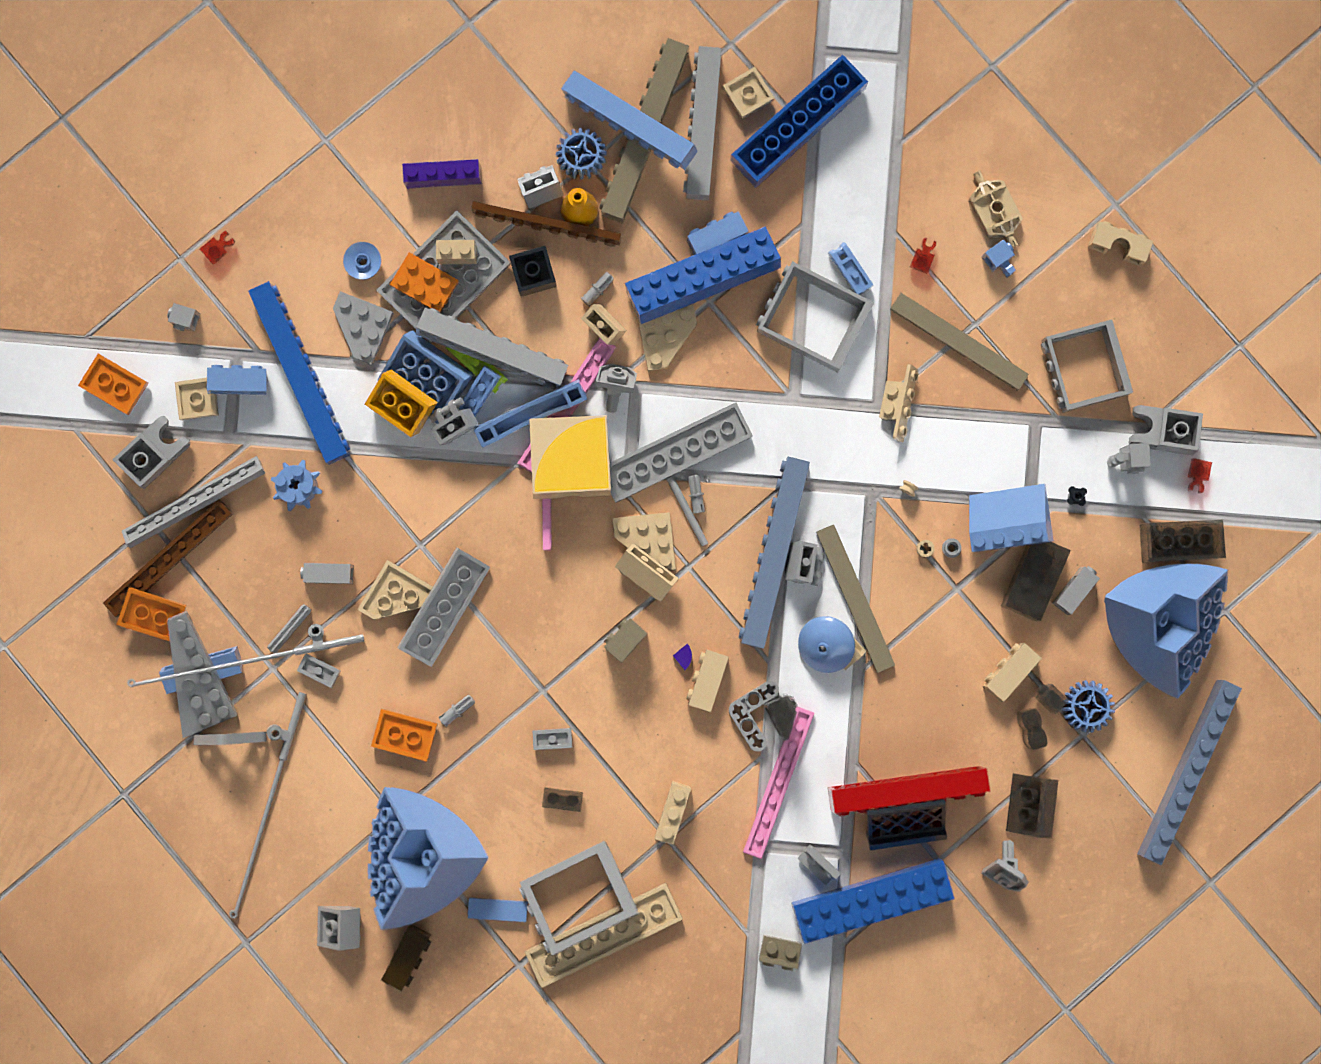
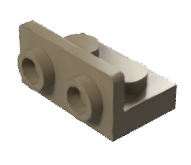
M763 935L759 960L765 966L774 967V964L782 966L784 970L793 971V968H799L798 962L802 943Z

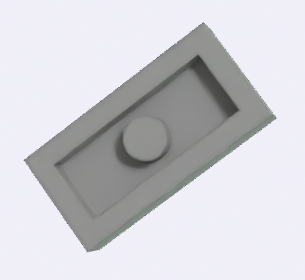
M307 653L297 669L298 672L330 688H333L341 670Z
M571 728L532 731L533 750L573 747Z

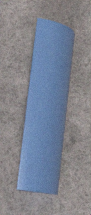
M237 646L208 654L214 666L241 661ZM173 664L163 667L159 672L160 677L174 675ZM242 665L216 671L220 679L242 673ZM175 678L162 681L166 694L176 692Z

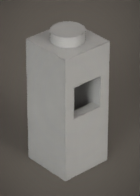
M304 563V567H301L300 576L304 583L353 584L354 565Z
M1085 566L1080 567L1052 604L1066 615H1072L1100 579L1096 576L1097 572L1089 566L1087 568Z

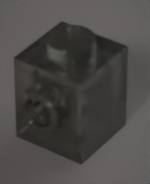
M1043 684L1037 690L1038 695L1035 697L1051 714H1057L1069 701L1053 684Z

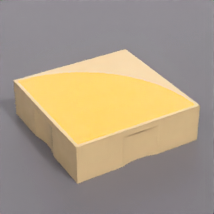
M607 415L529 419L533 499H552L566 496H610Z

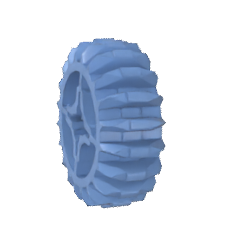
M579 128V133H575V130L572 129V135L565 133L566 139L560 138L561 144L556 146L557 150H559L555 153L556 157H558L557 164H562L560 169L562 171L566 170L567 176L573 173L572 177L576 179L577 175H580V179L583 180V175L587 174V178L590 179V173L592 172L594 175H597L596 168L602 170L603 166L601 163L606 162L604 158L607 155V152L604 150L605 144L601 143V137L596 138L597 134L595 132L590 135L589 129L585 133L582 132V128ZM581 141L579 145L572 146L573 143ZM587 143L594 146L597 154H592V151L587 149ZM584 148V154H582L580 158H578V154H580ZM566 153L575 158V165H572L566 159ZM584 162H592L587 166L581 167Z
M1083 680L1081 685L1079 682H1076V689L1070 686L1071 694L1067 692L1064 694L1068 697V700H1062V703L1067 704V707H1063L1062 711H1068L1064 718L1071 717L1068 724L1073 725L1075 723L1074 729L1076 730L1081 727L1082 732H1086L1088 729L1089 732L1093 733L1095 728L1100 731L1101 725H1108L1105 721L1106 719L1112 720L1109 713H1115V710L1110 709V706H1114L1115 702H1109V699L1113 696L1112 694L1106 695L1109 689H1102L1101 683L1096 685L1095 681H1090L1088 684L1087 680ZM1088 690L1087 695H1085L1082 701H1075L1079 694ZM1094 692L1101 699L1102 706L1096 703ZM1080 704H1091V706L1096 707V709H1088L1085 708V706H1081ZM1074 707L1081 710L1082 720L1076 715ZM1094 712H1101L1096 720L1089 722Z

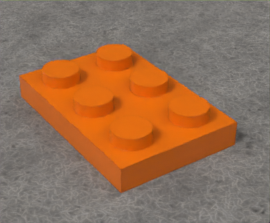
M409 252L392 279L390 286L426 307L436 309L441 313L458 285L459 280Z
M98 353L78 386L123 413L130 415L149 383Z
M130 587L116 625L170 642L167 620L185 612L187 605Z
M381 709L371 747L427 762L438 723Z

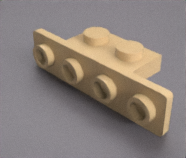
M910 364L907 365L904 382L886 381L879 415L881 419L896 421L893 439L899 442H903L904 437L907 435V422L911 416V402L915 397V382H917L919 377L918 369Z

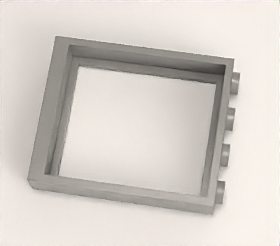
M792 261L790 266L786 265L782 276H784L782 283L777 282L773 290L776 293L773 300L769 298L765 309H767L765 316L761 315L756 323L759 326L757 332L838 373L874 302ZM794 276L858 308L832 360L768 328Z
M606 841L520 882V893L524 899L527 898L529 902L527 906L528 911L532 917L535 916L537 924H535L539 935L543 934L545 942H543L547 953L551 952L552 955H557L639 914ZM598 854L623 908V912L556 944L531 886Z

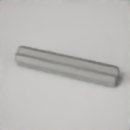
M303 604L267 648L271 652L277 653L310 614L311 609Z

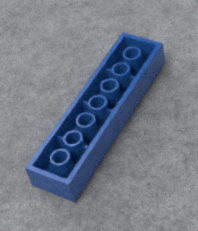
M842 54L731 154L730 161L757 188L866 89L869 81Z
M765 226L626 282V292L640 324H644L780 269L781 257Z
M938 858L791 903L802 940L806 944L955 898L944 861Z

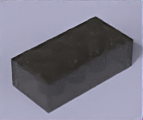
M1223 519L1157 522L1139 525L1142 563L1226 558Z
M1053 542L1026 545L1001 607L1035 622L1041 621L1071 550Z

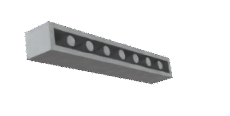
M699 46L698 53H694V64H697V71H693L692 82L696 83V87L691 90V101H694V108L690 107L689 119H693L692 126H688V137H691V142L695 145L698 152L685 169V174H688V181H684L683 192L687 193L686 199L709 201L721 48Z
M433 308L424 309L416 327V335L554 390L560 388L568 365L563 360L552 359L543 352L532 351L526 345H517L508 338L497 337L488 330L482 331L471 323H462L457 318L442 315Z

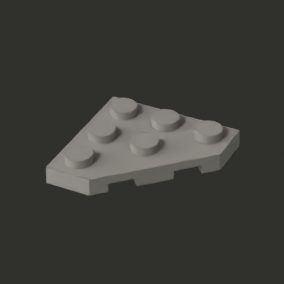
M340 291L333 310L351 353L355 359L373 365L394 313Z

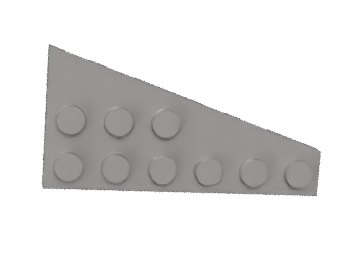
M185 611L169 618L167 622L174 674L214 666L188 612ZM216 670L175 678L183 738L237 716V711Z

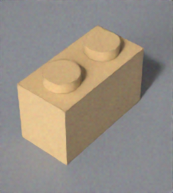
M436 240V260L438 264H477V245L475 240Z
M593 304L581 318L607 345H615L627 331L600 304Z

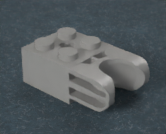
M1143 405L1133 407V416L1144 420L1149 430L1145 434H1133L1129 438V444L1149 443L1150 449L1186 455H1194L1199 451L1203 413ZM1176 429H1179L1181 435L1176 432Z
M165 416L157 418L145 431L140 433L112 459L143 489L170 466L191 443L188 438H179L172 444H165L163 442L162 434L169 425V420ZM141 458H146L144 465L141 464Z

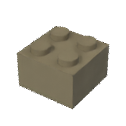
M624 618L617 626L618 632L615 635L611 633L604 641L606 643L604 648L621 663L647 635V632L631 618L628 620Z

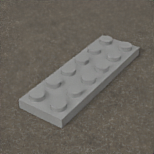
M456 548L397 648L432 667L489 571L490 566Z

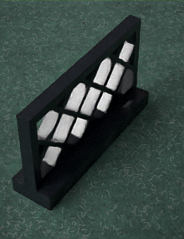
M945 799L867 811L866 837L870 851L947 840ZM939 807H941V808H940L939 810H937L935 813H934L933 811H931V810L934 809V808H939ZM914 811H920L917 815L911 814ZM894 814H901L897 818L892 817ZM926 814L930 816L926 820L921 819ZM881 816L878 821L872 819V817ZM906 817L910 818L907 823L902 822ZM887 820L891 821L887 826L883 825Z

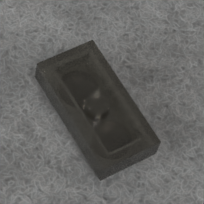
M544 787L542 807L581 812L583 792Z

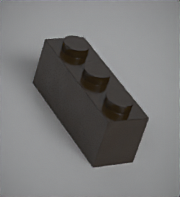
M410 924L381 981L400 991L405 986L409 987L414 978L411 976L413 970H418L423 960L420 958L422 952H427L432 943L429 940L431 934Z

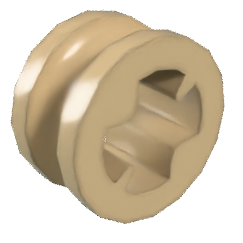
M903 480V486H900L899 489L907 495L914 497V492L919 488L913 483Z
M929 540L920 541L916 547L917 553L922 557L931 556L934 552L933 543ZM923 543H927V546L930 547V552L927 551V554H923V550H920V546H924Z

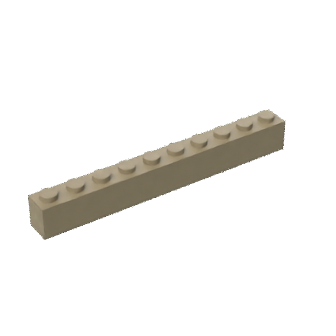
M670 38L667 39L666 44L662 43L659 51L661 55L660 60L655 61L653 66L655 73L653 78L649 77L646 85L648 91L646 95H642L639 103L641 106L640 111L659 123L663 121L689 53V45ZM627 137L628 143L626 147H622L619 155L621 161L619 164L616 163L613 170L614 179L609 181L607 185V197L602 199L599 206L603 217L622 224L651 152L650 148L646 150L641 147L636 139L630 140Z

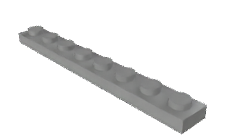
M256 456L122 530L126 545L129 548L134 547L265 474L260 459Z

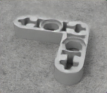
M773 681L764 682L732 702L729 706V714L750 748L756 752L765 749L766 739L750 712L778 695L779 687ZM766 685H774V694H765L766 699L763 701L761 694L757 690L761 689V692H764L767 689ZM751 694H756L759 697L757 705H751L748 702ZM734 705L742 706L743 709L740 710L742 715L744 716L746 713L748 715L739 723L736 720L740 718L739 715L732 713ZM744 721L752 722L753 728L751 731L745 732L742 729ZM756 730L758 731V734H755L756 738L763 740L760 748L757 746L753 747L754 740L752 737L750 739L747 738V735L753 734Z
M266 732L194 735V745H228L267 741Z

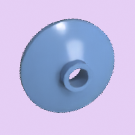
M354 243L344 254V268L350 276L356 279H369L379 271L381 255L378 249L370 243ZM365 259L367 260V263L365 265H361V260Z

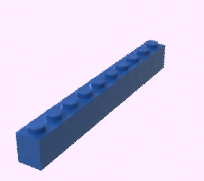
M268 281L248 290L325 462L331 465L350 456L348 451L351 449L346 439L343 440L340 434L343 430L339 422L335 423L333 416L335 412L332 406L327 405L325 401L327 395L323 387L319 388L317 383L320 381L316 371H312L309 366L312 362L308 354H304L302 350L304 344L300 336L296 337L294 330H296L292 319L289 320L286 315L289 311L285 303L280 302L279 296L281 294L276 285L273 286Z

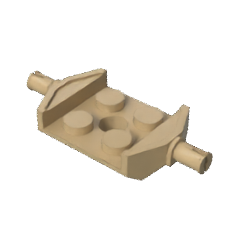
M980 170L975 172L973 175L978 183V188L968 200L969 202L972 201L988 233L986 236L988 238L1005 237L1012 247L1017 246L1018 243L1013 234L1023 218L1004 181H988L984 179ZM992 204H1000L1002 210L995 212L992 209Z

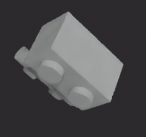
M553 165L543 166L540 170L531 174L528 172L524 174V177L518 179L520 189L529 209L564 195Z
M461 397L449 401L447 406L442 409H436L429 416L431 422L437 420L439 424L431 428L439 445L449 444L479 426L471 409L459 410V407L464 404ZM452 412L453 415L446 419L445 415Z
M1149 443L1124 446L1119 449V453L1107 459V464L1110 467L1120 465L1121 471H1127V474L1144 472L1145 468L1151 466Z
M803 541L791 542L785 580L800 584L811 583V585L818 586L819 579L822 576V572H820L821 562H824L823 548L818 547L817 544Z

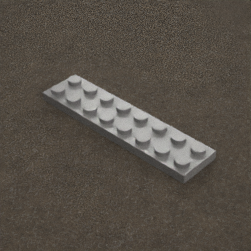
M737 402L610 462L611 495L615 503L752 438L753 435Z

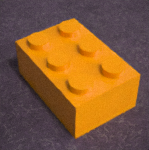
M393 370L382 373L364 405L409 437H413L420 433L438 402Z

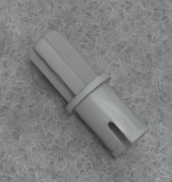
M606 272L581 297L582 301L590 307L600 295L604 294L603 291L614 281V278Z
M689 476L691 492L689 497H691L693 514L705 512L703 503L704 493L701 492L699 476Z
M467 695L457 704H452L448 711L439 716V720L447 727L453 720L462 717V713L475 704L474 699Z

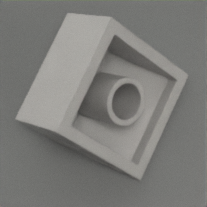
M318 906L317 946L339 951L359 948L361 938L360 908L351 906Z

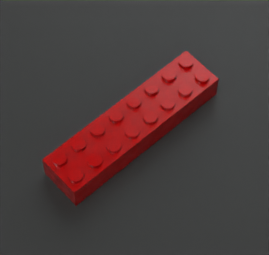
M982 766L827 787L830 810L838 816L850 815V811L861 814L867 813L871 808L883 809L888 808V806L908 805V803H924L928 800L937 801L945 799L946 802V798L950 797L954 798V800L966 799V795L982 797L986 796L985 792H991L987 768Z

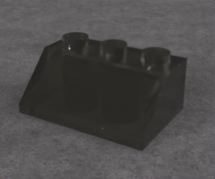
M783 693L763 705L780 738L786 741L790 737L797 714L795 708L798 705L793 696L791 697Z
M1013 773L1006 831L1038 838H1052L1059 780Z

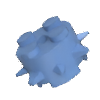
M302 460L298 466H289L284 462L283 470L276 477H271L277 492L273 499L286 501L288 511H292L296 505H304L308 509L311 508L310 501L314 499L315 494H322V490L318 488L316 480L320 472L311 473L307 470L305 460ZM295 482L299 483L297 485L298 489L293 488Z

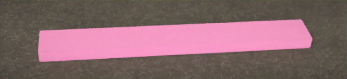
M599 338L570 383L579 379L587 394L597 378L599 367L607 363L616 346L607 345ZM579 404L553 413L547 418L572 417ZM530 443L517 464L532 473Z
M798 706L795 707L743 850L746 854L760 859L763 857L814 712Z

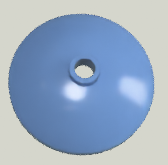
M820 616L810 620L802 628L798 637V649L803 660L811 668L824 673H833L845 668L852 660L855 653V639L848 626L839 619ZM820 646H824L826 651H822Z

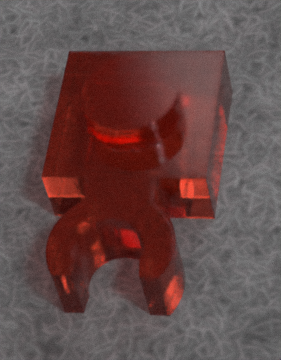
M223 231L220 234L218 241L213 237L200 248V251L213 265L228 253L224 248L233 246L236 242L233 238L225 241V238L229 235L227 231Z
M925 237L921 242L922 250L916 249L910 268L927 274L935 256L930 252L936 247V241L933 242L932 246L928 247L926 245L927 238Z
M1196 458L1191 459L1188 478H1193V480L1188 485V491H1193L1194 485H1197L1199 488L1198 493L1204 492L1203 481H1209L1212 462Z

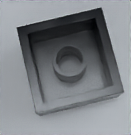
M546 245L509 256L521 297L557 287Z

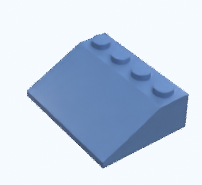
M412 330L402 336L379 376L380 378L382 373L393 370L438 402L430 414L432 415L436 409H442L448 405L449 401L458 399L473 377V374L423 337L416 335V332Z
M1046 484L969 495V535L972 552L1054 541Z

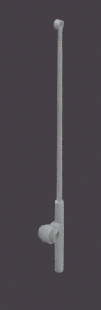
M313 624L308 629L309 637L313 641L312 645L140 682L129 679L127 684L129 687L289 655H301L364 642V637L361 634L323 642V627L319 624ZM319 630V633L313 634V631Z
M302 692L298 694L288 730L281 729L280 726L273 724L266 731L269 739L273 741L281 739L284 740L237 904L235 910L229 912L231 918L237 917L284 761L288 757L306 698V694ZM273 730L278 731L276 735H272Z

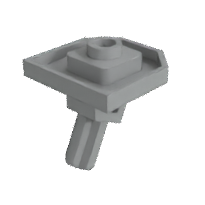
M615 364L599 367L595 386L608 388L605 409L607 412L616 413L621 391L633 393L637 373L631 368Z
M1010 840L1003 841L1002 859H998L985 867L981 874L1005 889L1019 892L1026 888L1029 882L1026 876L1018 871V859L1014 858V843Z

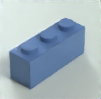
M739 211L736 213L729 212L723 216L724 219L719 221L713 220L706 224L707 227L701 230L696 228L689 232L690 235L687 236V241L694 255L748 234L749 231Z
M211 365V368H207V394L266 395V369H263L262 366L243 368L241 365H232L231 368H223V365Z

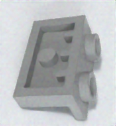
M811 844L798 857V860L824 885H827L833 877L837 879L841 875Z

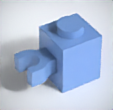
M1005 240L990 248L982 256L992 272L1000 267L1004 275L1009 277L1016 271L1009 263V260L1015 255L1013 253L1014 249Z

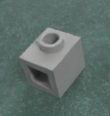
M173 303L167 314L168 322L173 325L174 329L184 331V329L195 331L200 316L197 310Z

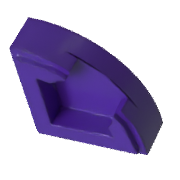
M688 643L673 655L684 670L689 667L692 659V652Z

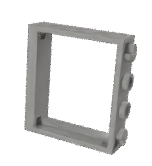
M1113 320L1047 336L1042 340L1041 349L1043 354H1046L1048 360L1046 362L1047 370L1052 374V387L1057 391L1058 395L1057 405L1059 409H1062L1063 413L1128 396L1133 393ZM1102 331L1119 391L1069 404L1052 343Z

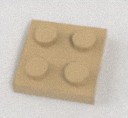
M755 67L723 85V90L741 119L774 101V96Z
M207 378L175 382L179 420L219 415L217 395L207 394Z

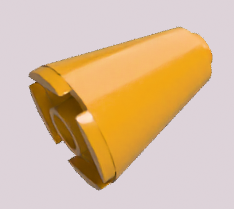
M581 188L572 189L562 201V217L566 222L589 226L597 217L598 203L594 196Z

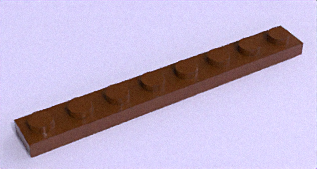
M472 202V212L479 218L492 217L497 222H505L506 220L516 226H523L524 224L534 230H549L552 234L559 235L560 233H565L570 238L578 239V237L586 238V241L593 243L601 241L611 247H615V245L620 246L621 243L620 233L480 202Z
M217 500L107 598L103 604L115 617H119L130 587L147 592L230 518L233 513L221 500Z

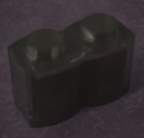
M1028 708L1018 711L1017 721L1023 730L1022 737L1026 747L1031 750L1046 747L1047 736L1041 728L1042 719L1038 710Z

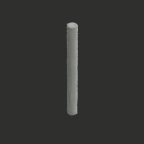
M674 476L667 478L666 480L701 546L708 544Z

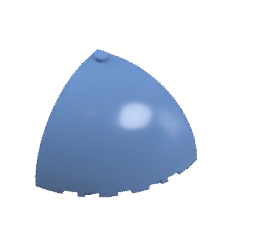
M1174 564L1156 567L1127 578L1105 596L1104 603L1107 623L1112 638L1121 654L1145 680L1172 697L1178 699L1191 683L1189 678L1193 672L1198 673L1202 657L1206 659L1212 646L1209 642L1212 638V633H1217L1221 620L1218 617L1225 604L1221 602L1222 593L1227 591L1228 570L1201 564Z
M385 787L376 806L379 809L377 818L372 819L371 824L373 825V836H369L368 852H371V864H368V879H372L370 896L375 898L377 907L374 908V912L381 930L409 925L440 911L457 899L473 883L489 858L474 832L448 808L421 794L391 787Z

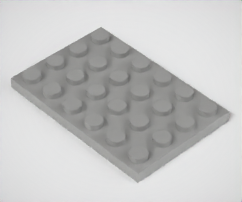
M455 211L413 253L415 256L459 280L458 285L440 313L447 317L453 316L455 318H458L511 265V262L458 211ZM436 240H475L477 245V264L439 265L436 260ZM397 269L377 289V292L416 329L424 309L430 308L390 286L392 279L398 271ZM426 339L431 344L434 342L429 339Z

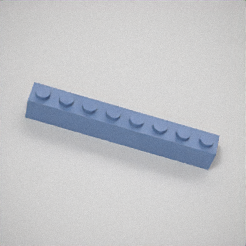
M575 70L561 88L565 94L564 98L570 103H578L579 107L587 113L591 111L599 121H607L612 129L623 131V134L628 139H636L641 147L646 150L648 148L652 149L657 157L660 159L665 157L677 169L681 167L685 170L698 152L692 142Z

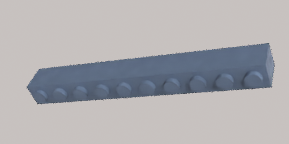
M789 456L786 458V461L782 460L780 471L783 474L781 479H777L775 490H778L777 498L773 497L770 508L774 510L772 516H768L766 527H769L768 534L763 536L761 545L764 546L763 553L758 555L757 564H760L758 572H754L752 580L755 583L754 591L750 590L747 601L751 603L749 609H745L743 620H746L745 627L740 628L738 636L742 644L762 649L765 647L809 469V461Z
M1216 680L1140 846L1138 855L1162 865L1242 688L1226 680Z

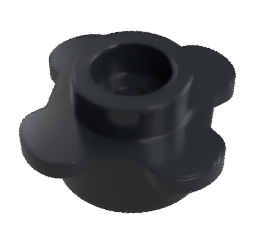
M1074 486L1069 487L1067 503L1069 505L1079 504V506H1084L1086 504L1085 495L1087 494V489L1084 487L1081 489Z

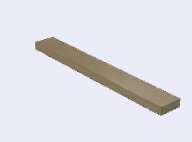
M903 293L899 294L890 308L891 311L1017 391L1029 375Z
M833 524L816 531L876 672L879 673L895 666L835 525Z

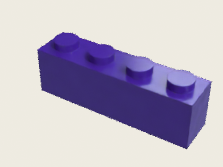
M478 159L402 164L403 183L407 189L482 184L481 165Z

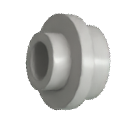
M948 539L943 543L942 551L945 556L954 558L960 554L961 544L956 539ZM949 545L954 546L955 549L953 552H950L948 550Z

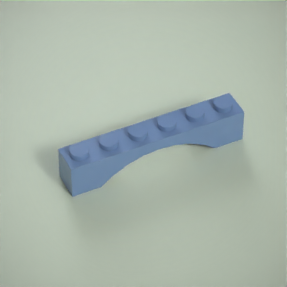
M578 379L477 426L474 432L483 448L530 424L529 419L544 418L587 400V395Z

